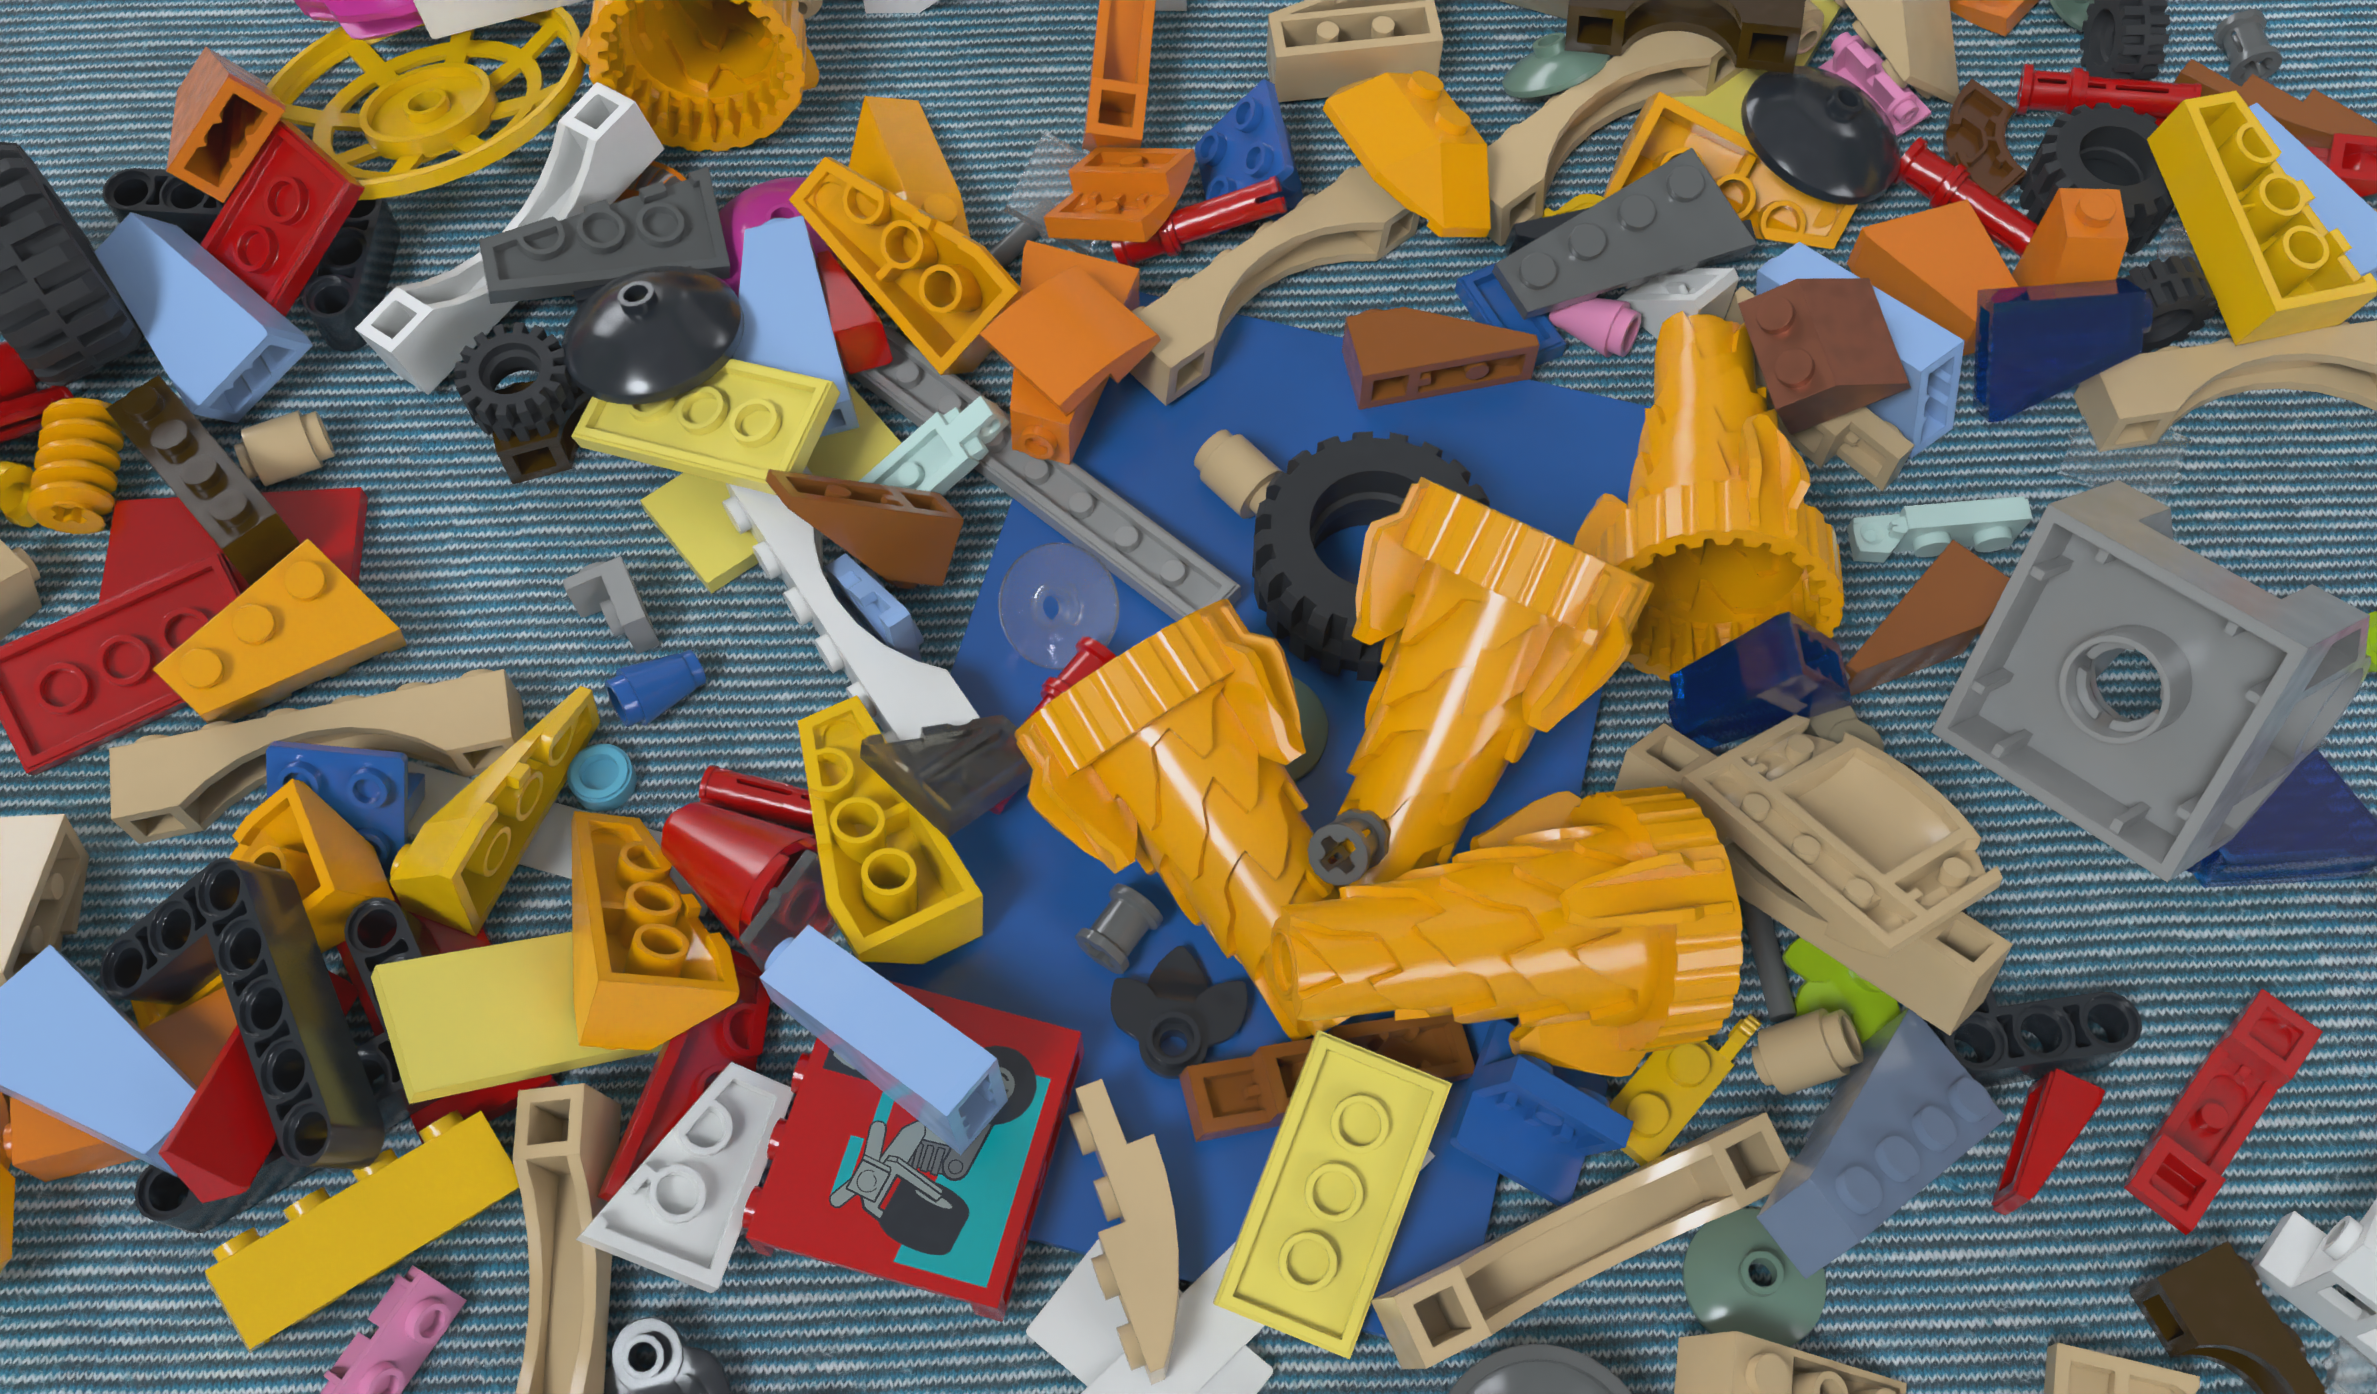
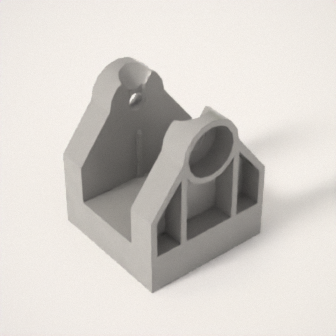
M2117 480L2048 504L1931 733L2156 876L2169 882L2231 841L2296 766L2312 753L2338 722L2358 692L2371 665V657L2366 654L2370 615L2313 584L2283 599L2276 597L2174 541L2171 508ZM2126 649H2137L2144 654L2156 668L2161 682L2160 699L2162 700V706L2160 711L2156 709L2146 717L2136 720L2121 716L2112 709L2102 697L2096 682L2097 677Z

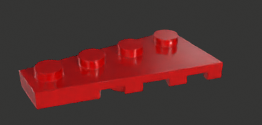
M730 948L740 991L736 1003L663 1044L597 1195L598 1198L607 1202L611 1200L731 1062L756 1072L757 1058L763 1052L770 997L759 978L765 972L764 964Z

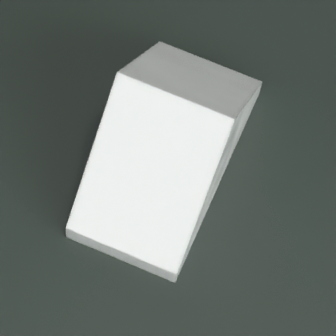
M1695 268L1682 273L1678 270L1651 278L1648 283L1632 287L1617 300L1629 302L1631 309L1640 312V325L1658 340L1662 323L1680 311H1683L1687 317L1697 314H1709L1724 319L1739 277L1735 268Z

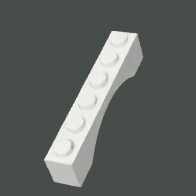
M596 82L558 121L552 149L537 184L522 209L502 232L552 216L560 221L584 213V206L605 199L609 205L612 204L665 149L637 103L615 90ZM479 252L448 272L422 282L396 286L355 330L394 373L429 395L455 368L456 362L460 363L463 360L460 352L465 345L473 349L477 345L474 337L481 332L486 336L492 327L518 301L490 304L481 253Z
M806 466L802 474L812 475ZM725 483L730 498L724 500L722 504L732 524L740 534L748 530L751 531L758 542L752 549L762 569L770 580L780 575L789 590L783 593V597L795 619L801 626L811 621L820 637L814 640V643L823 661L832 673L843 669L852 685L846 688L849 698L858 695L871 718L875 717L885 732L883 737L902 767L907 766L919 785L986 747L981 718L948 670L916 661L884 645L859 626L839 603L823 572L822 540L824 534L789 510L778 496Z

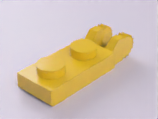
M1751 1014L1745 1019H1740L1729 1032L1728 1040L1719 1051L1706 1041L1679 1045L1674 1049L1654 1051L1610 1103L1609 1108L1633 1121L1626 1148H1621V1150L1640 1166L1659 1158L1734 1067L1731 1061L1762 1023Z

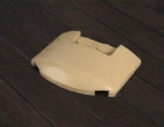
M1794 715L1683 775L1681 787L1688 799H1693L1701 807L1705 818L1710 819L1716 829L1717 838L1724 847L1735 842L1829 923L1824 935L1845 946L1869 955L1887 959L1999 888L2003 879L1998 866L1987 873L1985 872L1980 857L1975 851L1980 844L1981 837L1959 810L1926 780L1887 753L1844 732L1842 741L1838 744L1823 738L1804 734L1810 722V719Z

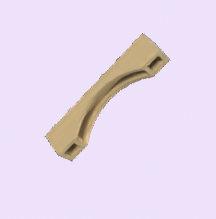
M1666 31L1654 33L1637 40L1621 56L1616 55L1607 61L1605 67L1596 75L1569 88L1562 94L1554 95L1544 104L1543 108L1520 124L1510 126L1498 140L1487 147L1491 229L1487 236L1499 246L1505 244L1514 224L1541 218L1543 216L1546 195L1557 170L1572 150L1594 131L1620 116L1641 109L1647 98L1659 91L1670 97L1707 96L1745 68H1736L1731 57L1722 46L1699 34L1684 31Z
M1362 164L1357 168L1350 167L1346 169L1333 184L1316 195L1312 193L1305 196L1295 209L1277 221L1264 223L1255 232L1253 237L1233 250L1226 249L1222 251L1209 266L1191 278H1181L1172 285L1165 295L1147 307L1140 306L1134 309L1132 312L1156 332L1161 341L1130 373L1167 406L1210 376L1214 351L1225 327L1239 309L1262 289L1288 275L1315 266L1347 261H1377L1416 234L1420 215L1406 209L1379 186Z
M2377 320L2354 324L2342 322L2336 326L2236 346L2232 338H2224L2212 344L2185 348L2168 346L2156 352L2129 356L2111 354L2093 361L2073 396L2097 453L2153 446L2173 424L2190 411L2220 397L2250 390L2291 389L2318 392L2350 400L2377 411Z
M477 669L466 672L457 679L432 684L412 682L398 687L396 691L367 697L359 695L342 696L335 699L331 704L302 710L294 708L277 709L267 714L266 717L238 723L227 721L213 722L203 726L201 730L173 736H144L137 739L133 744L109 748L111 820L138 844L205 831L229 807L259 786L267 783L266 749L273 741L401 752L406 754L407 757L438 764L463 777L478 775L525 735L522 699L504 669L496 671Z
M1663 723L1627 749L1614 791L1667 786L1668 789L1676 788L1684 792L1681 787L1683 775L1717 758V756ZM1735 842L1724 847L1730 862L1736 892L1739 896L1949 1036L1984 1002L2013 945L1961 911L1887 959L1863 953L1824 935L1829 922Z
M585 1083L518 1091L513 1165L521 1192L526 1223L530 1277L528 1324L524 1356L515 1394H604L612 1254L576 1239L608 1203L598 1198L597 1195L619 1147L621 1104Z
M1766 1112L1731 1121L1372 1299L1371 1303L1401 1368L1427 1369L1492 1336L1537 1306L1596 1274L1671 1238L1739 1210L1769 1195L1791 1160Z

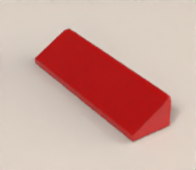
M328 970L346 1017L359 991L350 982ZM238 1024L158 1152L201 1203L246 1192L277 1140Z

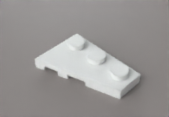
M731 1062L576 1240L706 1292L713 1293L720 1286L742 1229L743 1213L749 1195L753 1188L759 1185L767 1164V1149L771 1133L776 1122L780 1118L785 1117L794 1094L791 1091V1087Z

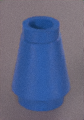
M689 649L680 654L676 653L617 668V676L605 681V689L616 714L626 727H630L638 722L646 726L695 691L697 687L705 684L706 676L698 658Z

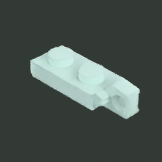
M981 395L963 411L955 407L944 415L936 412L860 479L859 482L937 492L944 495L980 463L978 460L983 459L989 452L985 444L991 442L1010 422L996 403L985 399Z
M2024 496L1904 506L1899 514L1853 518L1847 527L1853 561L1884 563L1892 552L1914 551V555L1917 557L1938 556L1952 540H1955L1963 547L1974 546L1978 552L1998 551L2010 546L2033 518L2028 499H2025Z

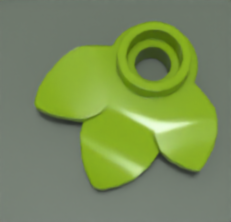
M1801 937L1795 939L1782 955L1784 962L1791 970L1805 980L1796 995L1794 1005L1797 1015L1794 1018L1824 1008L1829 1013L1842 1009L1850 1017L1861 1044H1863L1900 1014L1897 1000L1870 982L1862 979L1855 972Z

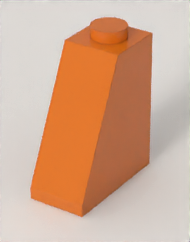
M2059 188L2015 267L2012 276L2031 307L2019 329L2026 371L2085 373L2088 368L2129 240L2120 189Z
M1968 199L1862 227L1847 261L1851 272L1856 276L1869 278L1871 284L1965 340L1963 356L1980 351L1994 353L2009 346L2016 339L2017 332L2031 310L2030 305Z

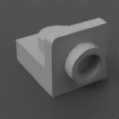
M621 556L607 562L589 564L582 568L579 573L563 580L566 593L580 617L584 618L602 611L614 637L626 633L637 654L660 645L637 586Z

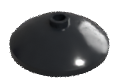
M1794 66L1793 73L1767 71L1753 82L1745 94L1741 107V119L1749 143L1765 165L1795 189L1826 202L1855 205L1878 198L1897 177L1900 169L1901 153L1891 121L1872 97L1842 76L1810 66Z
M657 266L637 270L605 284L589 296L578 308L563 335L561 348L564 349L566 356L563 362L573 382L582 391L599 400L628 405L666 400L701 385L726 365L741 342L744 332V314L733 289L725 281L713 274L683 266Z

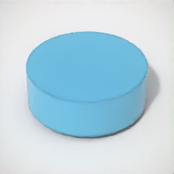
M595 744L583 749L573 758L567 771V782L581 805L593 811H609L623 805L631 797L636 787L637 775L629 757L622 749L611 744Z

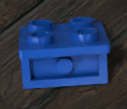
M1263 79L1245 97L1240 99L1213 128L1202 136L1195 145V152L1206 200L1245 188L1276 175L1282 191L1262 197L1260 202L1263 203L1278 197H1285L1287 212L1267 217L1277 221L1295 209L1297 204L1303 199V193L1291 147V137L1287 126L1283 122L1275 84ZM1230 229L1225 230V231H1222V232H1219V234L1224 235V234H1226Z
M273 741L266 749L267 799L291 779L303 781L374 846L385 876L390 877L392 863L397 853L408 843V824L425 798V774L408 772L407 755L401 752Z
M1503 1019L1492 1022L1451 1133L1450 1143L1456 1149L1557 1206L1564 1205L1572 1199L1585 1156L1626 1148L1633 1121L1609 1108L1610 1102L1605 1097L1608 1083L1604 1078L1593 1073L1553 1066L1530 1055H1514L1508 1039L1510 1032L1516 1026Z

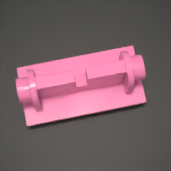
M1844 32L1831 44V49L1835 52L1833 58L1818 68L1842 76L1864 90L1886 113L1897 137L1931 115L1929 108L1908 86L1902 88L1891 79L1881 65L1884 60L1859 35L1851 36L1849 32Z
M413 1265L404 1277L397 1274L393 1279L395 1282L368 1318L379 1328L371 1339L360 1332L356 1334L332 1369H328L323 1375L329 1381L320 1393L401 1394L467 1300Z

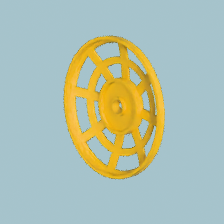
M558 7L516 18L542 26L521 49L499 41L473 40L475 29L451 35L450 42L416 49L386 62L370 45L393 35L371 40H354L340 26L316 40L293 57L271 79L267 87L286 106L285 112L280 119L297 125L314 127L312 141L365 187L358 200H373L406 195L440 186L472 174L521 147L553 122L571 101L582 82L586 63L582 62L580 55L576 53L577 43L581 38L580 31L573 17L563 7ZM420 24L414 28L425 26V24ZM558 36L566 44L571 57L568 68L561 80L544 88L543 75L535 59ZM349 56L364 72V74L340 90L326 105L324 110L293 105L295 100L317 78ZM471 57L489 58L506 62L489 76L479 67L467 64ZM445 60L444 63H436V64L426 65V64H430V63H434V62H438V61ZM522 73L527 80L526 95L498 102L495 92ZM379 87L365 101L359 114L346 113L362 96L373 88ZM514 116L503 129L487 141L477 137L490 126L492 121ZM335 130L363 132L368 143L336 155L333 148V135ZM454 149L461 153V155L447 161L417 169L421 163L432 161L439 155ZM379 156L397 160L389 172L368 171L353 167Z

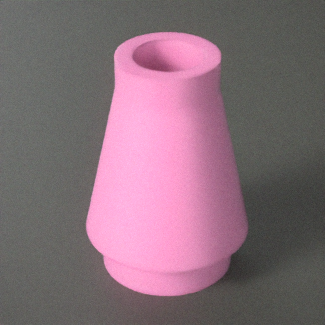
M1595 298L1551 311L1549 313V320L1554 326L1563 329L1606 358L1612 354L1624 357L1632 348L1638 335L1641 313L1631 309L1630 303L1627 301Z

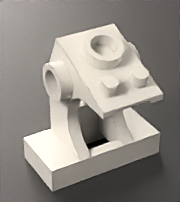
M2377 1198L2360 1222L2351 1216H2346L2332 1228L2328 1235L2296 1211L2283 1216L2251 1264L2260 1280L2376 1366ZM2335 1284L2340 1285L2355 1296L2356 1299L2354 1302L2350 1301L2331 1286Z

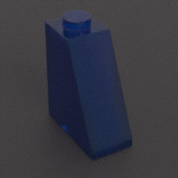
M2127 279L1978 290L1973 407L1988 422H2000L2142 353L2143 333L2150 331L2153 321L2152 303L2150 298L2146 296V291Z
M1789 611L1772 617L1669 676L1673 698L1669 699L1668 711L1674 728L1706 749L1762 733L1794 715L1811 718L1853 705L1839 644Z
M2315 748L2296 766L2231 841L2186 871L2193 873L2203 888L2360 879L2377 867V820L2318 749Z

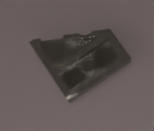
M1003 714L972 719L964 725L946 723L921 727L920 738L885 743L882 734L870 735L861 741L860 758L946 838H949L1031 781L1033 771L1016 744L1017 739L1014 733L1018 728Z

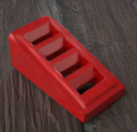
M826 250L817 253L818 257L815 259L829 318L846 371L854 374L891 363L893 357L879 316L830 251Z
M2058 1068L2050 1071L2029 1087L1991 1205H1994L1992 1210L2006 1216L2035 1197L2102 1103V1098L2106 1093L2104 1089Z

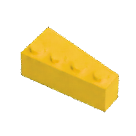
M2237 91L2183 100L2147 138V142L2205 277L2217 300L2218 307L2235 346L2340 325L2377 296L2376 279L2371 273L2361 276L2345 255L2352 249L2351 245L2338 228L2328 232L2309 206V203L2315 199V196L2302 179L2299 181L2295 180L2281 168L2276 161L2282 153Z
M458 1110L449 1113L419 1132L424 1144L398 1158L393 1148L387 1149L380 1153L370 1166L361 1170H352L358 1181L357 1183L330 1197L325 1187H322L283 1210L289 1220L288 1223L262 1238L255 1227L250 1228L212 1251L218 1263L205 1270L206 1279L249 1354L273 1340L272 1336L290 1325L294 1326L302 1320L311 1317L345 1295L348 1290L375 1278L413 1254V1251L425 1244L432 1243L519 1189L514 1165L482 1111L463 1120Z

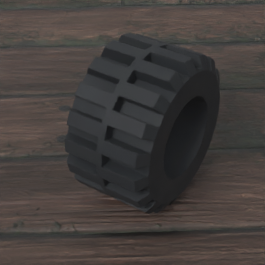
M2096 103L2094 109L2084 104L2074 107L2071 114L2063 113L2056 118L2052 127L2049 126L2020 184V189L2023 190L2019 198L2021 208L2029 210L2026 215L2028 219L2039 225L2059 188L2120 189L2129 237L2125 252L2133 255L2142 250L2145 243L2149 244L2175 206L2147 142V138L2159 127L2155 124L2157 119L2147 113L2144 116L2134 113V108L2126 105H2121L2119 109L2112 108L2110 103Z

